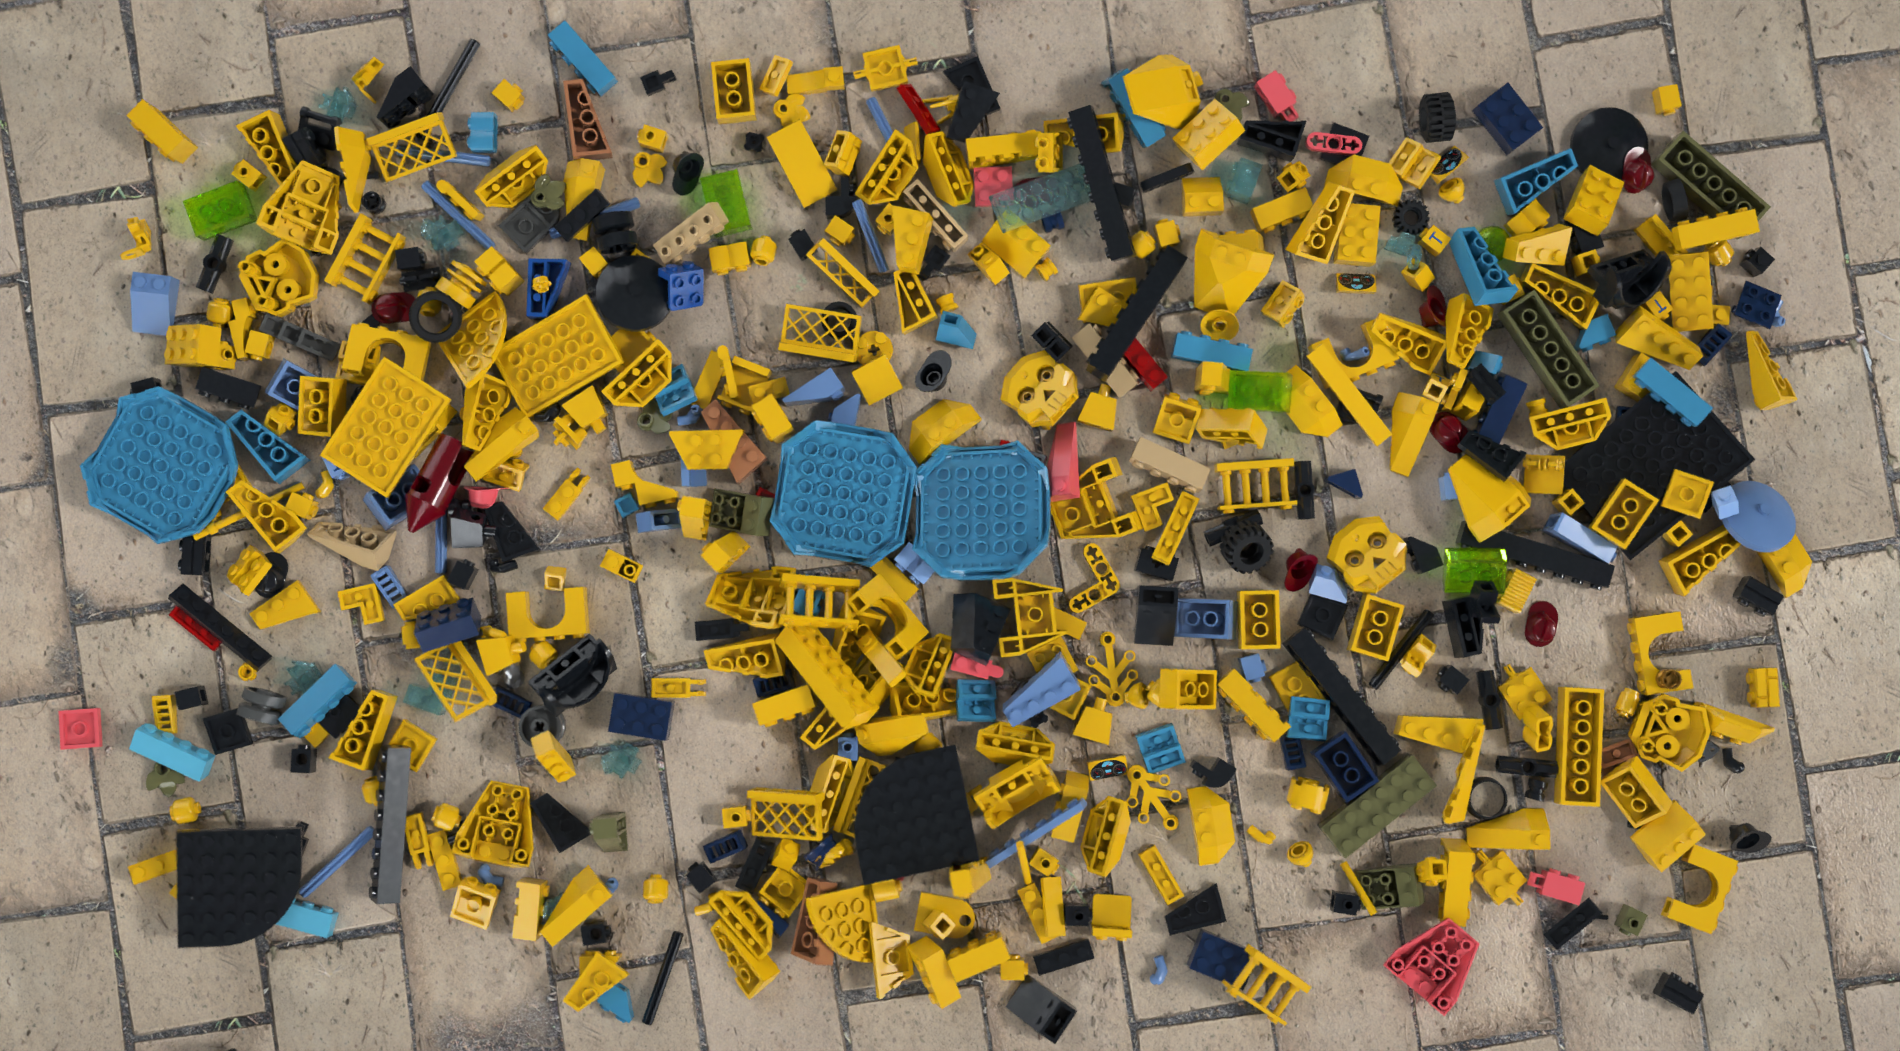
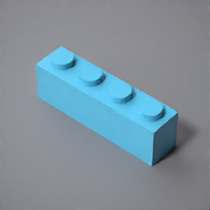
M147 723L135 730L129 747L130 750L198 782L209 775L216 756L204 748H198L187 740H181L172 733L164 732L155 725Z
M294 898L290 908L276 925L328 938L333 935L339 912L333 911V908L329 906L317 907L314 906L315 903L303 901L302 903Z

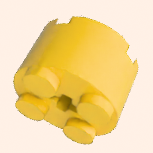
M1292 776L1286 800L1291 804L1290 807L1302 810V807L1310 809L1312 813L1321 814L1322 810H1325L1330 786L1327 784L1324 787L1320 786V781L1298 776V780H1296L1295 776Z

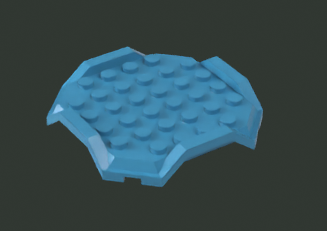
M158 386L141 393L119 397L115 419L97 450L80 465L83 480H86L88 488L86 492L90 506L117 517L146 534L156 544H162L198 534L216 517L228 496L226 491L235 484L238 461L229 426L225 422L189 400Z
M815 420L782 444L780 468L770 522L794 555L817 556L872 567L904 544L917 466L891 432Z
M1018 440L1000 446L958 447L941 444L931 454L932 457L916 470L914 483L916 492V534L912 549L941 578L963 581L994 580L1020 575L1049 544L1051 492L1048 468Z

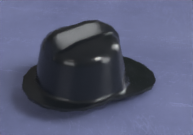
M683 151L673 161L674 177L672 186L676 194L681 196L688 195L696 188L704 166V159L700 154Z
M934 351L925 360L915 377L916 387L920 391H939L946 385L947 375L952 366V359L946 351Z
M276 552L265 554L272 567L255 588V591L265 598H272L282 591L288 573L287 559L282 554Z
M1749 823L1731 825L1729 827V838L1732 843L1730 848L1734 851L1758 852L1767 847L1772 839L1769 833L1758 831Z

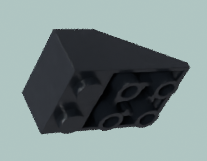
M409 66L395 77L377 118L389 129L396 127L406 115L413 114L419 105L430 101L434 93L421 76Z
M1137 586L1134 644L1173 646L1178 606V588Z
M1026 975L1006 1005V1008L1054 1044H1056L1077 1013L1074 1005L1030 975Z

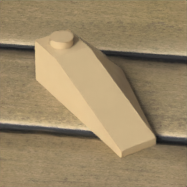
M318 522L308 532L310 538L358 565L379 571L389 560L397 534L396 530L388 529L385 531L380 525H373L372 528L362 527L361 524H355L354 527L343 526L342 523Z

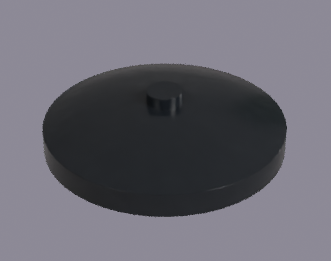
M1613 107L1600 108L1587 114L1574 128L1570 140V148L1578 164L1576 168L1580 173L1583 174L1589 165H1592L1620 180L1623 177L1624 160L1628 151L1635 147H1641L1648 151L1649 147L1648 137L1641 122L1631 113Z
M631 255L614 260L602 271L596 285V300L602 315L608 322L622 330L640 332L656 327L668 316L670 312L668 308V281L658 276V268H662L658 262L644 256Z

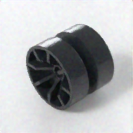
M608 212L592 219L594 233L602 235L596 239L600 254L621 253L639 246L636 232L629 230L634 227L632 212Z

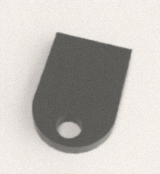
M539 195L537 200H542L544 196ZM528 197L499 227L527 254L549 233V229L558 223L560 210L544 212L542 208L535 207L531 202V198Z

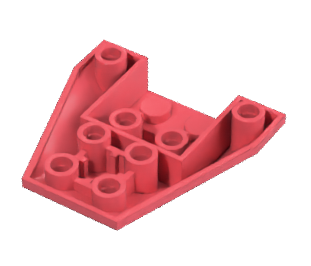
M1447 918L1396 949L1383 965L1445 1016L1458 1000L1480 943L1450 918Z

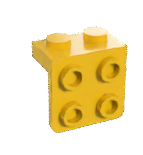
M1093 895L1092 936H1096L1098 940H1107V937H1115L1117 941H1127V938H1132V929L1130 928L1132 898L1129 895Z

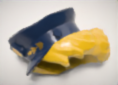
M830 833L803 857L805 861L815 863L817 871L819 868L831 866L844 856L852 855L855 848L847 838H843L839 843H836L833 840V833Z

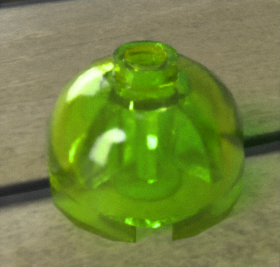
M1490 225L1481 228L1478 232L1488 245L1487 250L1496 256L1498 262L1504 259L1502 256L1506 238L1510 237L1509 234L1499 226Z

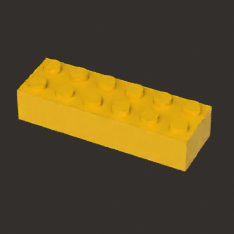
M785 627L774 640L843 729L867 723L880 708L874 697L868 693L863 683L856 678L851 668L845 664L840 654L834 650L818 627Z
M1558 686L1555 761L1558 764V774L1554 782V803L1600 807L1604 689Z

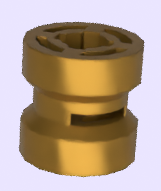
M1672 669L1660 670L1655 678L1658 686L1665 689H1676L1682 682L1680 673Z

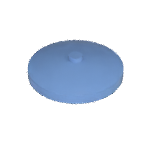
M1742 481L1731 486L1738 500L1739 514L1721 520L1735 540L1745 547L1758 552L1780 550L1792 540L1796 530V520L1790 505L1781 494L1773 488L1756 481Z

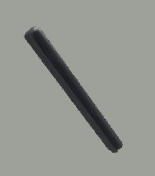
M471 38L427 116L444 110L480 46V43L475 39ZM421 133L416 134L417 138L425 140V135Z

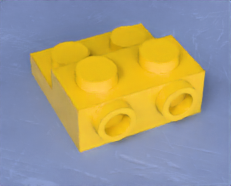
M1063 132L1038 133V137L1035 140V146L1038 149L1035 165L1038 168V172L1063 171Z
M1170 392L1169 395L1164 394L1153 433L1190 444L1202 409L1201 405L1198 404L1199 401L1193 398H1188V400L1181 399L1180 395L1174 392Z
M249 545L240 553L238 561L230 566L226 576L231 583L238 586L243 594L249 597L272 567V564L262 551Z
M778 867L757 894L760 897L758 901L767 907L768 905L775 909L774 912L782 919L784 917L788 919L803 899L807 880L793 869L787 871Z
M464 877L459 883L450 917L487 930L501 890L497 889L493 883L483 884L478 882L476 877Z

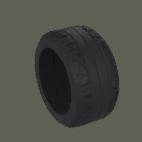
M430 291L414 300L409 311V322L413 331L420 338L428 342H443L458 332L462 323V311L458 302L452 299L451 296L441 291ZM439 300L450 307L453 320L446 331L431 333L420 324L419 311L428 301Z

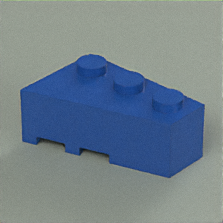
M528 259L526 316L531 320H543L553 314L571 266L567 259ZM539 276H547L552 284L547 292L539 293L532 287L533 279Z

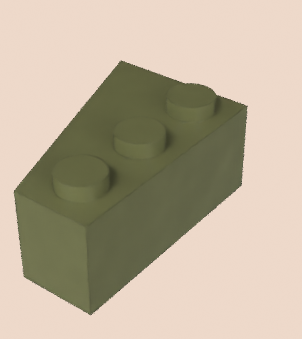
M625 812L601 814L592 819V823L589 825L590 835H593V840L605 853L628 851Z

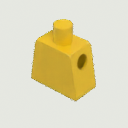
M1469 381L1458 395L1450 413L1467 421L1479 412L1485 397Z
M1101 384L1098 394L1090 392L1077 422L1113 431L1117 399L1109 397L1111 392L1109 385Z
M591 385L562 404V407L583 429L586 430L592 426L596 434H600L607 429L601 420L608 416L595 386Z
M1096 697L1093 707L1085 705L1072 734L1109 745L1112 713L1104 711L1107 700Z

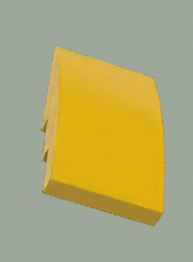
M800 119L766 137L803 208L837 191L828 170L823 166L824 163Z

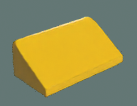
M913 122L904 127V135L912 141L917 164H920L919 123Z

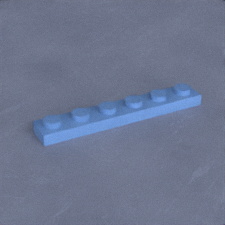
M1084 798L1079 800L1073 799L1064 810L1057 809L1048 820L1043 818L1035 824L1036 827L1032 830L1027 828L1021 832L1018 839L1014 840L1012 838L1004 844L1005 847L1002 849L996 848L988 854L989 858L986 864L989 868H992L1017 852L1016 843L1018 841H1022L1024 847L1084 810L1088 803Z

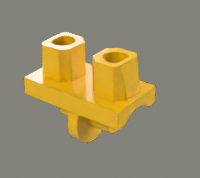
M569 413L561 418L557 416L553 424L557 429L552 433L556 437L553 443L556 446L562 443L565 447L571 444L578 450L581 447L582 441L587 437V432L582 427H579L574 432L571 430L570 427L575 423V420Z

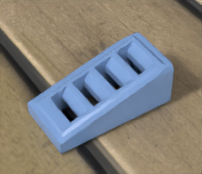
M384 566L379 571L370 575L392 609L395 608L394 603L408 596L391 566ZM387 573L388 576L381 580L380 577ZM392 580L393 583L386 587L384 586L385 583ZM397 587V590L389 594V590ZM401 593L402 596L393 601L392 598Z

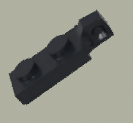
M734 618L695 622L696 641L736 638L740 636V631H750L749 624H739V620Z

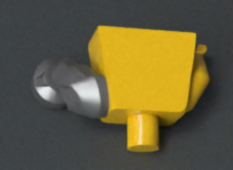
M490 625L480 627L483 631V635H481L483 639L476 642L486 676L503 670L502 676L505 685L512 689L520 687L524 683L525 677L520 670L519 662L521 658L519 653L526 651L525 642H516L513 635H507L505 631L492 628Z

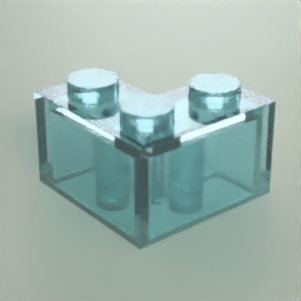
M434 673L432 679L434 682L443 683L445 675ZM447 676L445 684L456 686L458 678ZM417 683L409 684L403 703L436 715H445L446 708L430 685L428 688ZM444 688L443 696L451 698L454 690Z

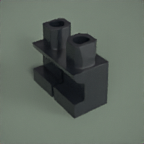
M1044 322L1031 335L1043 348L1047 347L1045 351L1056 362L1073 347L1050 322Z

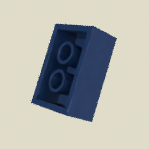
M1506 83L1472 110L1506 155H1509L1544 128L1509 83Z
M473 597L460 599L450 605L444 604L431 611H422L417 615L414 631L422 652L424 653L479 635L481 614Z
M620 692L614 693L608 732L667 741L670 736L675 701Z
M1340 731L1310 752L1344 802H1349L1379 781L1345 731Z
M1201 928L1187 961V966L1221 982L1226 980L1233 985L1250 960V955L1244 951L1245 946ZM1249 976L1240 987V990L1244 991Z

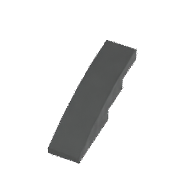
M267 312L259 328L264 333L332 362L340 346L337 342Z

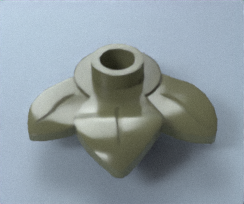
M1221 89L1215 95V99L1241 122V108L1250 104L1249 99L1243 93H1232L1229 89ZM1223 95L1228 96V100L1226 102L1222 101Z
M548 174L540 176L535 182V191L532 192L530 197L532 204L537 208L547 207L551 210L562 208L565 204L560 196L565 191L566 184L558 180L551 181ZM539 195L544 196L542 200H537V197Z
M652 399L643 407V413L638 416L637 425L643 431L652 430L656 434L666 433L671 429L668 421L671 419L673 412L663 416L656 399ZM646 420H650L648 424H644Z
M156 762L154 770L146 778L147 790L151 791L159 787L167 797H171L176 791L177 784L185 783V776L168 767L165 772L162 769L163 765Z

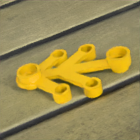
M1103 632L1099 640L1101 645L1105 646L1107 668L1099 663L1093 655L1087 656L1085 663L1108 678L1110 688L1102 683L1095 674L1089 676L1088 683L1096 686L1106 694L1108 704L1117 707L1124 703V692L1132 681L1137 680L1138 672L1133 669L1128 670L1126 678L1119 686L1117 678L1129 662L1135 660L1136 655L1132 650L1125 651L1122 660L1115 667L1112 646L1115 643V636L1111 632ZM1105 636L1111 637L1110 643L1104 641ZM1128 652L1133 654V658L1130 660L1126 658ZM1090 657L1094 658L1095 663L1093 665L1088 664V659ZM1132 671L1136 674L1134 679L1129 678V673ZM1092 677L1097 678L1096 684L1090 682ZM1115 693L1119 695L1117 701L1112 699V695Z
M1141 765L1131 766L1127 772L1128 779L1132 783L1130 795L1127 798L1128 807L1135 808L1138 805L1137 792L1140 785L1144 795L1141 812L1138 814V821L1141 824H1146L1149 821L1148 811L1151 801L1163 818V826L1167 830L1176 829L1178 818L1174 814H1169L1157 796L1178 802L1181 799L1180 791L1150 787L1146 780L1159 782L1160 785L1167 786L1170 783V777L1167 774L1148 773ZM1134 772H1140L1141 776L1135 778L1133 776ZM1164 776L1168 778L1166 783L1160 781ZM1175 792L1178 793L1179 798L1173 799L1172 794ZM1129 799H1135L1136 803L1134 805L1129 804ZM1142 814H1145L1147 816V819L1145 821H1142L1140 819V816ZM1170 819L1173 820L1174 825L1169 826L1167 824V821Z

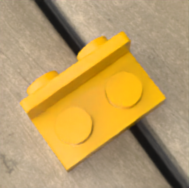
M1282 280L1261 312L1284 328L1293 319V314L1297 308L1303 305L1305 296L1301 289Z
M509 458L485 475L483 480L503 487H509V489L519 492L522 489L525 472L529 469V464L524 463L520 459Z

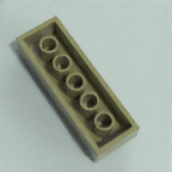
M1685 131L1676 135L1651 163L1669 181L1677 178L1680 179L1685 188L1686 196L1711 218H1716V214L1727 211L1729 215L1734 214L1736 209L1747 207L1748 210L1755 209L1757 220L1759 221L1771 208L1770 205Z
M1535 290L1496 314L1560 409L1571 406L1600 386Z
M1407 753L1379 775L1377 783L1349 802L1344 803L1317 825L1342 857L1347 858L1437 786L1413 755Z

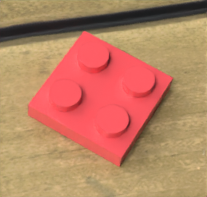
M1012 166L973 169L975 207L1013 206Z
M101 708L58 711L60 750L103 746Z

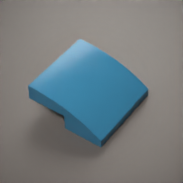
M683 364L672 368V381L655 396L663 416L698 400Z
M957 680V721L995 722V700L997 699L995 680Z
M1291 696L1288 714V724L1291 727L1287 730V738L1325 742L1327 740L1330 700Z
M1172 723L1135 735L1148 773H1156L1186 762Z

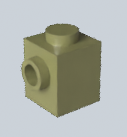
M1623 904L1614 925L1620 927L1619 932L1629 937L1631 933L1638 936L1648 915Z

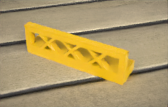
M1657 214L1649 217L1634 229V232L1655 257L1661 251H1665L1667 255L1689 253L1686 249L1676 251L1672 232Z
M820 238L806 254L814 264L861 308L880 292L824 238ZM818 247L825 252V260H817L812 256ZM828 262H836L839 265V273L831 274L828 271ZM842 275H849L852 278L853 287H845L842 284ZM863 288L868 295L861 302L856 297V289Z

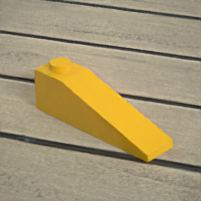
M1747 331L1748 358L1755 405L1760 410H1771L1797 401L1798 399L1787 377L1783 379L1778 372L1780 366L1768 356L1770 355V350L1758 331Z
M240 480L226 491L232 501L276 553H282L296 542L307 529L294 512L243 480Z

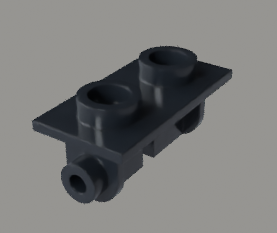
M435 267L401 273L402 277L399 278V281L403 285L404 292L435 287L441 278L440 268Z
M1482 363L1473 368L1466 376L1491 405L1507 393Z

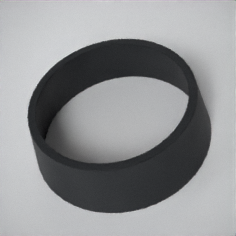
M1677 178L1662 185V201L1667 218L1670 221L1686 220L1688 217V201L1681 180Z
M1490 777L1474 779L1467 807L1468 812L1479 819H1491L1502 814L1508 802L1504 787ZM1483 782L1498 784L1504 795L1502 808L1491 817L1478 814L1471 804L1472 791Z

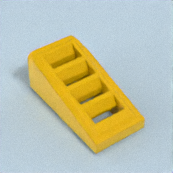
M175 695L152 696L155 726L164 732L177 733ZM161 701H167L168 705H161ZM161 709H168L169 713H162ZM162 717H169L170 720L162 721ZM170 724L171 728H162V725Z

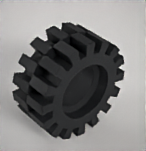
M1415 199L1412 201L1406 200L1393 212L1392 222H1395L1393 226L1398 228L1397 232H1402L1404 236L1407 234L1413 236L1419 234L1427 227V222L1430 220L1428 215L1430 213L1426 211V205H1421L1423 202H1416L1417 200ZM1407 211H1413L1417 214L1418 221L1416 224L1409 225L1405 222L1404 214Z

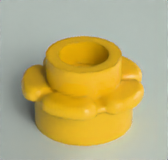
M539 276L533 279L532 287L535 291L544 293L549 290V286L552 283L548 280L547 276Z
M246 662L238 669V675L243 681H252L257 676V671Z

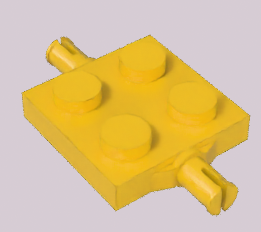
M900 45L862 53L864 69L853 71L854 79L866 77L870 84L871 92L900 86L901 84H908L907 67L918 65L916 57L905 60L901 53Z
M1510 663L1503 667L1509 678L1497 688L1518 720L1523 719L1526 708L1536 705L1542 708L1553 700L1532 667L1517 673Z
M1482 849L1478 850L1475 855L1482 863L1479 869L1473 873L1476 881L1496 905H1500L1510 897L1517 906L1521 905L1524 901L1516 892L1528 880L1503 850H1499L1491 857H1487Z

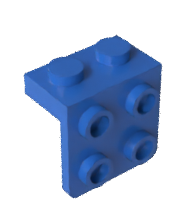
M684 261L680 265L667 264L666 267L658 268V276L668 281V308L671 311L703 305V268L695 265L692 261Z

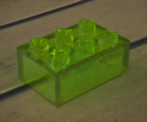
M737 169L700 178L706 204L708 202H718L729 220L724 225V230L717 234L714 233L715 238L753 229L740 174Z
M237 180L183 201L195 236L203 241L216 237V234L222 235L257 221L247 189L244 184Z
M1230 370L1228 408L1240 410L1250 408L1256 412L1290 413L1293 375L1287 372Z
M1445 548L1442 576L1444 593H1470L1474 580L1493 581L1499 594H1504L1507 570L1505 548Z

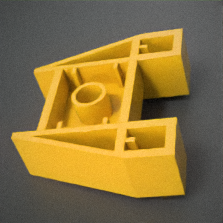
M1015 578L992 580L994 600L1014 597L1018 636L999 638L1001 657L1022 655L1068 634V630L1057 631L1053 593L1063 592L1062 588Z

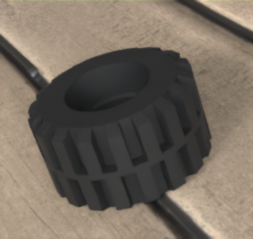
M1448 92L1424 94L1420 101L1419 125L1422 137L1426 143L1451 141L1454 136L1456 111L1453 98Z
M1245 520L1244 523L1239 521L1235 526L1231 525V529L1224 532L1225 536H1222V543H1220V552L1229 565L1236 572L1242 574L1246 572L1251 574L1254 570L1257 572L1260 570V567H1265L1267 565L1266 562L1271 559L1270 555L1274 552L1272 549L1274 544L1266 531L1256 522H1250L1249 520ZM1252 543L1248 549L1242 551L1247 544Z

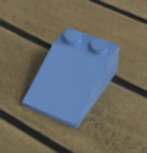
M133 272L130 288L132 332L166 336L168 326L174 325L180 280L172 276Z
M283 358L265 392L271 397L298 410L300 376L316 375Z
M830 367L782 400L787 407L830 402L831 400L835 402L844 396L845 389Z
M415 464L407 468L389 498H386L374 489L367 492L363 498L364 503L385 531L407 518L405 494L408 493L420 471Z
M1178 598L1174 637L1236 640L1238 601Z

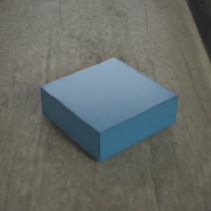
M631 492L614 501L622 518L640 510Z

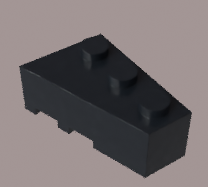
M202 367L195 389L199 390L198 394L210 398L211 394L219 396V401L230 404V401L238 402L237 407L249 410L250 407H255L262 386Z
M1470 595L1442 601L1454 658H1465L1482 654L1483 623H1480L1477 617H1472L1470 614Z

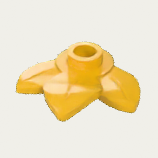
M791 94L785 100H778L774 104L773 112L776 117L780 118L783 127L799 119L801 122L810 119L808 110L802 106L805 101L803 95ZM780 106H784L786 112H782Z
M637 153L633 159L635 169L632 175L635 183L640 188L647 181L653 184H662L664 176L661 168L666 166V159L660 154ZM642 159H646L645 165L640 164Z

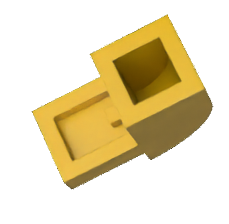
M1420 634L1399 663H1401V666L1408 674H1412L1417 678L1422 673L1424 664L1434 655L1437 645L1423 634Z

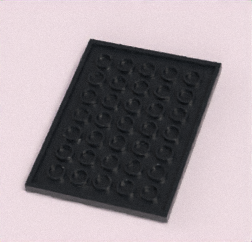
M1677 371L1672 373L1673 376L1697 394ZM1649 392L1607 426L1596 441L1585 444L1565 461L1564 486L1566 489H1574L1585 502L1582 507L1593 519L1597 516L1621 479H1627L1659 499L1627 548H1619L1629 560H1632L1686 516V514L1661 506L1674 469L1713 481L1712 492L1720 489L1756 460L1712 410L1698 426L1693 427L1691 425L1688 427L1680 420L1681 416L1677 413L1672 414L1665 408L1666 404L1661 400L1658 402L1649 395L1651 392Z

